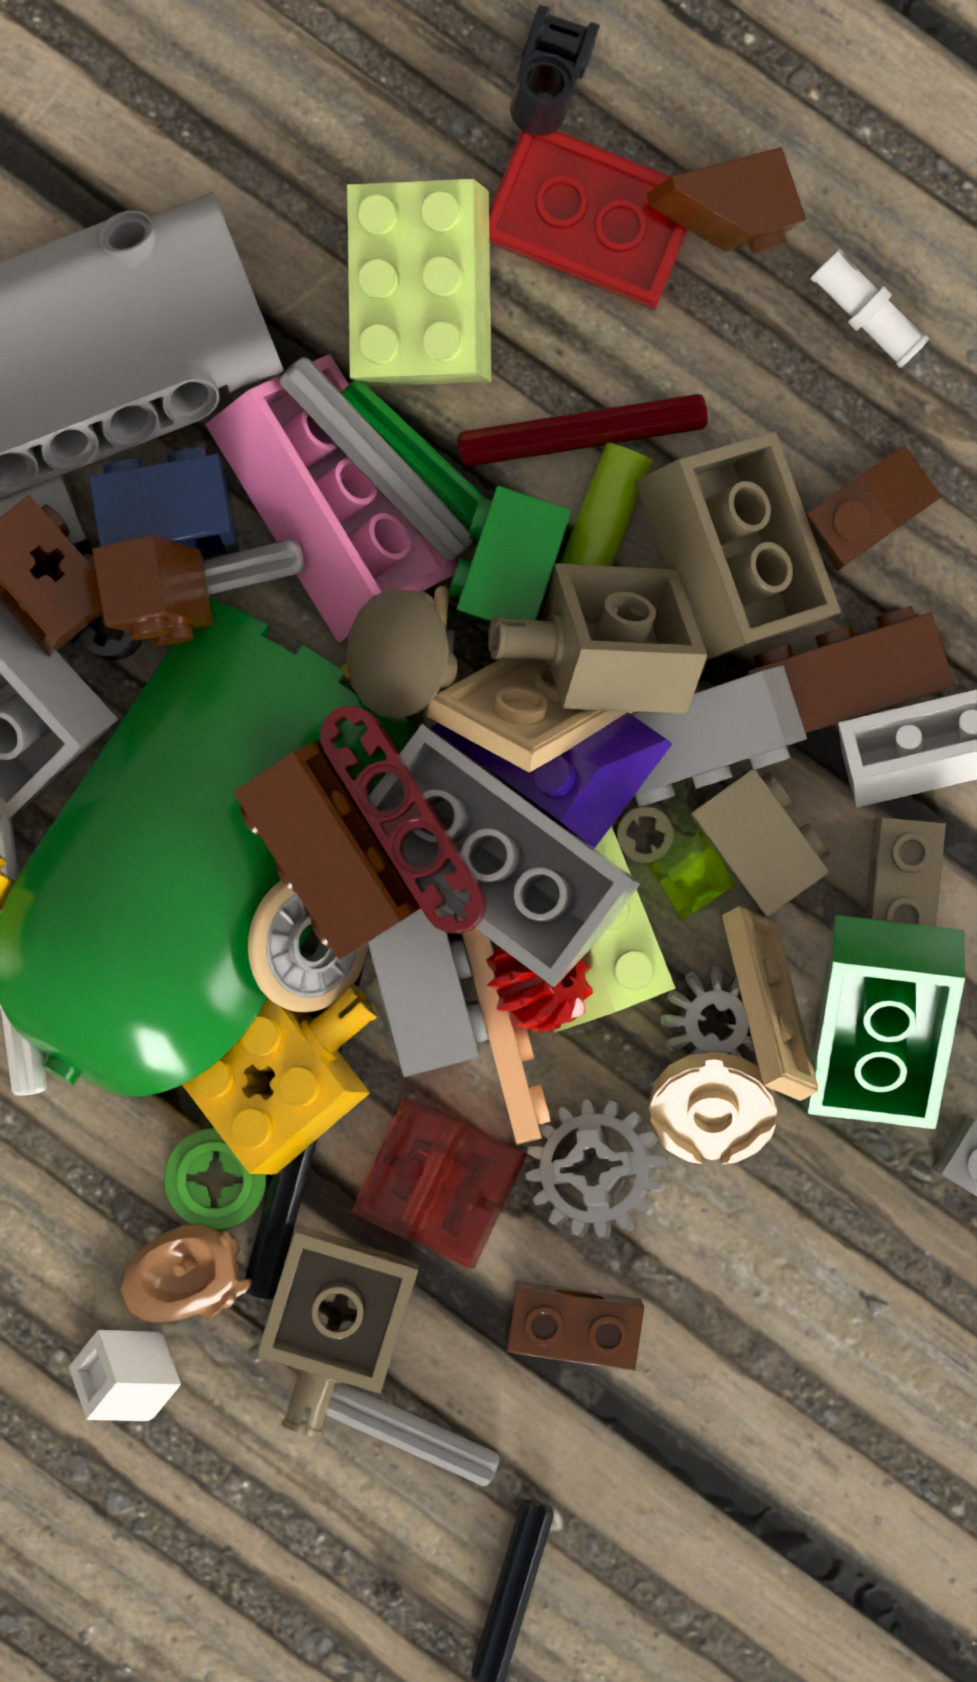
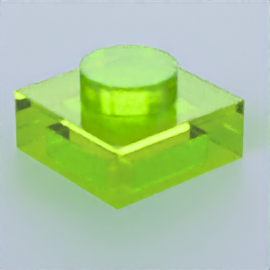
M699 832L648 867L669 903L682 920L735 885L714 847L702 832Z

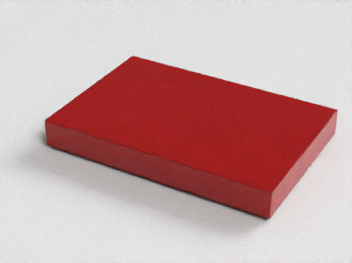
M558 130L541 136L521 131L489 210V244L654 311L688 229L650 207L646 197V193L671 176Z

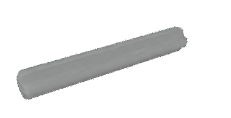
M302 357L290 365L279 379L280 385L444 560L452 561L462 555L473 541L469 539L470 534L466 526L308 358Z

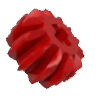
M495 943L496 952L486 959L487 965L494 973V979L487 986L497 991L499 1000L496 1010L509 1011L513 1028L525 1027L532 1033L537 1031L548 1032L561 1028L562 1024L574 1021L577 1016L585 1013L584 1000L593 994L592 987L586 981V974L592 967L584 964L582 958L556 987H553Z

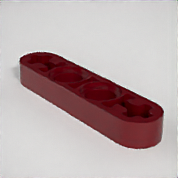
M342 706L333 710L324 719L320 728V742L323 750L426 918L435 928L447 933L463 934L473 930L482 922L486 913L487 899L483 888L383 726L372 713L357 706ZM346 720L356 726L366 724L368 731L363 733L360 739L369 756L375 758L381 750L387 756V759L368 765L357 778L354 777L351 770L352 768L363 766V762L353 749L349 747L339 749L336 743L344 735L340 725ZM384 773L395 774L401 780L404 787V796L401 802L395 808L388 811L376 809L369 798L371 782L377 776ZM417 829L431 831L436 836L438 842V853L435 859L423 867L411 865L405 859L403 853V843L406 837ZM450 861H452L456 871L443 875L455 892L462 893L468 891L472 898L464 905L468 916L462 921L454 915H446L444 917L441 915L439 908L446 903V898L438 884L431 883L426 890L420 884V879L439 874Z

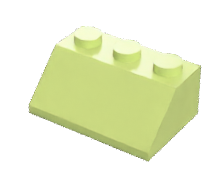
M611 826L594 849L631 875ZM637 889L602 937L582 957L583 963L592 967L586 974V981L592 987L593 994L584 1000L585 1013L577 1016L574 1021L562 1024L561 1028L555 1029L553 1032L556 1033L612 1014L675 989Z

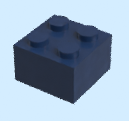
M204 448L182 449L169 453L167 455L168 462L143 467L142 461L139 459L119 460L104 465L103 474L89 476L101 547L153 534L201 550L202 559L240 551L228 478L218 453L206 455Z

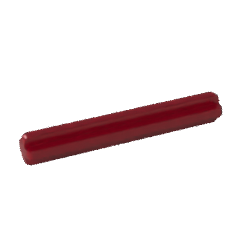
M693 394L462 431L458 434L457 444L462 465L470 467L606 445V443L614 444L701 430L708 425V411L703 395Z

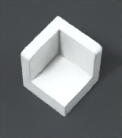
M97 1330L69 1365L86 1420L149 1421L156 1416L181 1385L165 1338L160 1332Z

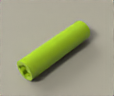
M606 443L559 564L613 566L640 498L635 481L649 474L654 462L652 459L623 446Z

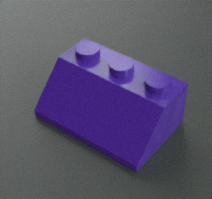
M627 712L573 748L529 773L439 723L431 727L593 848L598 845L672 745L662 735Z

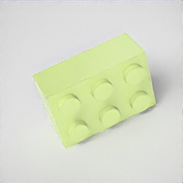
M475 179L348 184L350 378L355 381H363L368 387L491 382L489 191Z

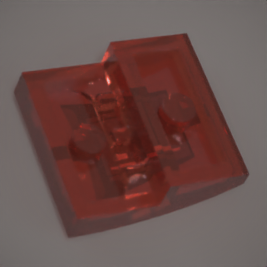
M404 1097L351 1213L405 1240H413L466 1268L474 1269L528 1153L431 1107Z

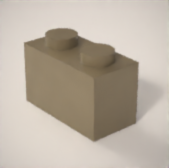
M752 768L688 815L763 917H768L829 873L821 860L830 853L808 823L798 829L786 813L784 808L791 804L792 800L775 776L768 772L763 777H760L758 772Z

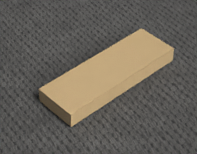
M738 906L723 914L722 918L763 1085L801 1101L818 1092V1083L778 924L744 907Z

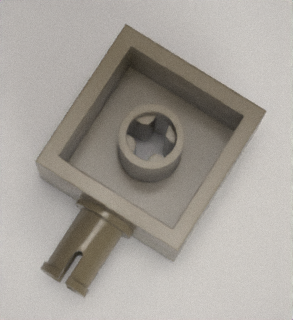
M554 563L538 620L506 619L495 616L490 623L488 648L489 651H492L490 656L493 659L545 660L551 668L563 709L687 714L707 657V652L678 570Z
M297 1225L257 1352L258 1357L294 1367L299 1372L286 1416L282 1420L281 1425L283 1427L298 1432L304 1409L309 1407L311 1411L304 1435L321 1437L322 1427L336 1383H346L381 1394L419 1270V1262ZM336 1294L348 1296V1307L357 1310L356 1315L345 1314L341 1323L330 1321V1309L321 1305L323 1300L327 1302L333 1301Z

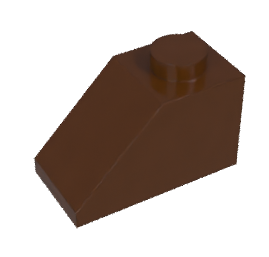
M782 147L671 176L646 193L650 207L724 252L747 245L751 255L775 249L788 242L785 235L787 231L806 220Z
M904 445L808 512L806 516L815 541L835 569L839 571L942 496Z

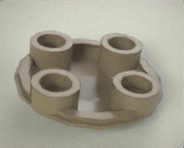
M393 588L373 596L358 612L348 635L346 663L350 683L361 702L379 716L402 719L421 712L436 697L439 689L449 687L457 675V660L454 654L449 651L444 622L436 611L435 601L426 592Z

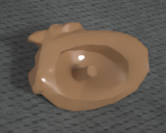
M201 1224L182 1225L163 1233L144 1246L125 1269L120 1291L128 1311L143 1321L162 1323L177 1321L196 1314L209 1319L220 1313L222 1309L231 1307L236 1297L245 1293L252 1282L251 1279L238 1278L239 1265L235 1259L241 1248L229 1231L220 1233Z

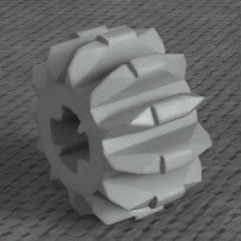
M713 966L708 974V989L703 988L700 979L694 972L685 975L686 984L694 993L689 1000L678 991L670 990L668 992L667 999L673 1004L684 1008L682 1015L668 1013L660 1017V1023L663 1026H682L683 1032L672 1036L666 1041V1046L670 1051L679 1050L691 1042L693 1046L686 1056L715 1051L742 1057L736 1049L741 1043L755 1052L752 1037L747 1035L749 1024L743 1000L737 998L740 994V988L736 975L731 979L726 991L722 990V969ZM711 1004L719 1011L729 1009L732 1016V1022H724V1025L730 1028L729 1031L719 1038L711 1031L701 1033L698 1027V1020H706V1017L700 1014L701 1011Z

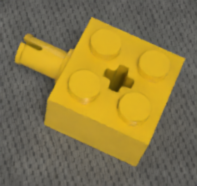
M350 985L344 994L315 1019L312 1018L309 1012L287 1010L268 998L254 1021L237 1043L209 1069L182 1084L249 1174H277L370 1094L369 1090L338 1051L342 1045L365 1025L379 1016V1012L374 1004L371 1003L368 1006L364 1004L369 1000V997L357 986ZM271 1072H274L276 1076L270 1082L269 1075ZM269 1084L271 1086V1089L274 1091L272 1095H270L268 1091Z

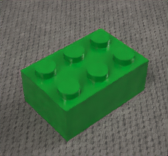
M842 915L834 916L811 1053L818 1083V1092L808 1097V1114L936 1129L965 981L964 930Z

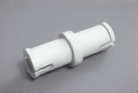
M839 248L810 279L814 283L817 282L851 316L848 323L856 331L862 327L896 361V365L899 368L903 367L928 342L929 337L926 334L923 335L889 301L892 294L884 286L878 290L843 255L844 252Z

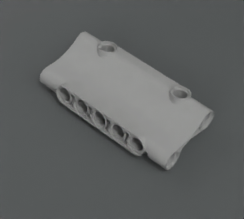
M214 192L150 217L141 211L129 210L112 216L107 221L0 262V499L204 419L217 407L220 399L218 388L227 385L230 393L284 372Z

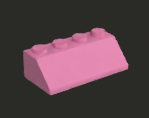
M331 354L312 361L339 392L348 385ZM278 376L246 391L205 425L276 542L295 539L302 546L305 569L296 575L336 641L340 643L348 638L358 612L373 596L393 588L427 593L452 578L458 563L455 559L447 561L441 557L280 385L279 379L281 376Z

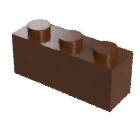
M912 606L875 617L879 629L855 636L852 626L849 625L815 636L818 649L796 656L793 654L791 644L755 655L754 658L758 668L743 673L745 677L783 665L805 733L955 686L932 612L916 617Z
M319 740L292 752L233 791L241 804L240 811L245 824L254 834L262 837L276 860V870L280 879L287 888L298 894L311 915V925L316 936L325 946L332 948L339 960L421 909L325 754Z

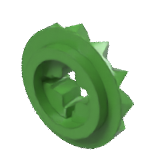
M215 1128L203 1129L184 1138L172 1151L164 1173L166 1195L176 1213L192 1225L201 1224L213 1230L232 1228L248 1219L261 1203L267 1182L266 1174H249ZM214 1151L219 1152V1161H222L223 1172L233 1174L234 1177H243V1182L235 1181L233 1185L228 1184L222 1188L221 1196L217 1198V1206H212L213 1196L209 1195L210 1189L207 1184L198 1183V1180L188 1179V1175H197L198 1172L209 1170L211 1161L214 1160Z

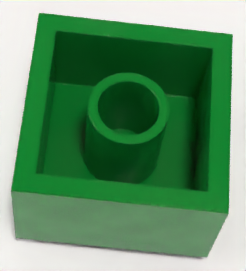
M498 485L493 500L480 497L469 530V539L477 541L478 545L472 562L460 558L448 594L449 600L458 602L456 609L457 618L490 628L492 618L495 616L506 619L536 620L572 510Z

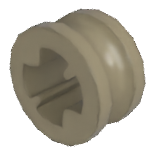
M642 806L630 810L621 818L616 829V838L622 853L628 859L637 863H652L660 860L669 852L674 840V829L670 819L662 811L654 807ZM641 816L655 819L653 824L654 830L663 833V840L660 846L656 849L654 845H649L651 853L648 854L635 851L636 840L627 837V829L630 823L633 821L636 825H640L639 817Z

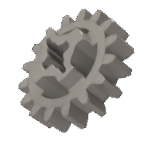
M590 1099L583 1100L581 1115L577 1117L564 1106L559 1108L558 1113L562 1125L556 1129L547 1124H541L539 1129L542 1135L548 1139L545 1147L529 1146L527 1151L528 1154L540 1160L539 1169L525 1173L526 1180L539 1184L542 1183L543 1190L532 1199L534 1204L539 1207L551 1204L555 1206L549 1218V1222L559 1227L569 1218H572V1235L584 1237L590 1224H594L595 1232L600 1239L610 1238L611 1223L617 1222L624 1231L630 1232L634 1230L633 1220L630 1216L634 1210L647 1215H651L654 1211L650 1203L644 1199L647 1192H664L665 1185L652 1178V1170L666 1166V1158L650 1155L648 1150L659 1141V1137L653 1131L640 1135L637 1133L643 1117L636 1112L629 1114L623 1121L619 1120L621 1107L620 1104L614 1101L608 1102L603 1114H598L594 1101ZM605 1127L621 1133L628 1140L634 1152H617L610 1147ZM576 1134V1146L565 1159L557 1160L564 1144ZM593 1154H597V1157L601 1160L620 1166L610 1168V1171L601 1173L598 1185L588 1177L573 1173L575 1171H583V1167L591 1166L593 1164ZM636 1178L630 1193L622 1202L616 1205L615 1194L627 1179ZM559 1186H574L583 1193L584 1205H587V1211H582L569 1203L561 1193Z

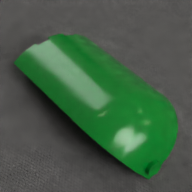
M210 597L209 601L214 625L192 630V640L172 645L19 873L8 893L0 914L1 1007L15 1030L26 1041L47 1056L41 1066L70 1086H74L80 1078L107 1092L136 1097L153 1095L178 1087L194 1079L219 1061L244 1035L267 1001L268 997L262 992L252 974L248 958V936L258 905L268 891L281 879L276 870V860L262 837L254 834L245 824L240 811L241 804L233 791L292 752L316 740L320 742V728L324 719L333 710L342 706H357L372 713L383 726L399 754L418 730L406 717L396 719L379 716L365 706L357 694L339 682L345 671L302 644L298 652L294 654L266 638L270 631L268 624ZM346 720L340 725L344 735L336 742L338 748L349 747L353 749L364 764L363 766L352 768L351 771L355 778L368 765L387 759L383 750L375 758L369 756L362 745L360 737L368 731L366 724L356 726ZM386 773L377 776L371 782L369 795ZM311 924L302 931L299 937V950L313 930Z

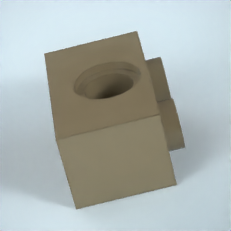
M883 817L874 818L864 918L936 927L946 830L945 823Z

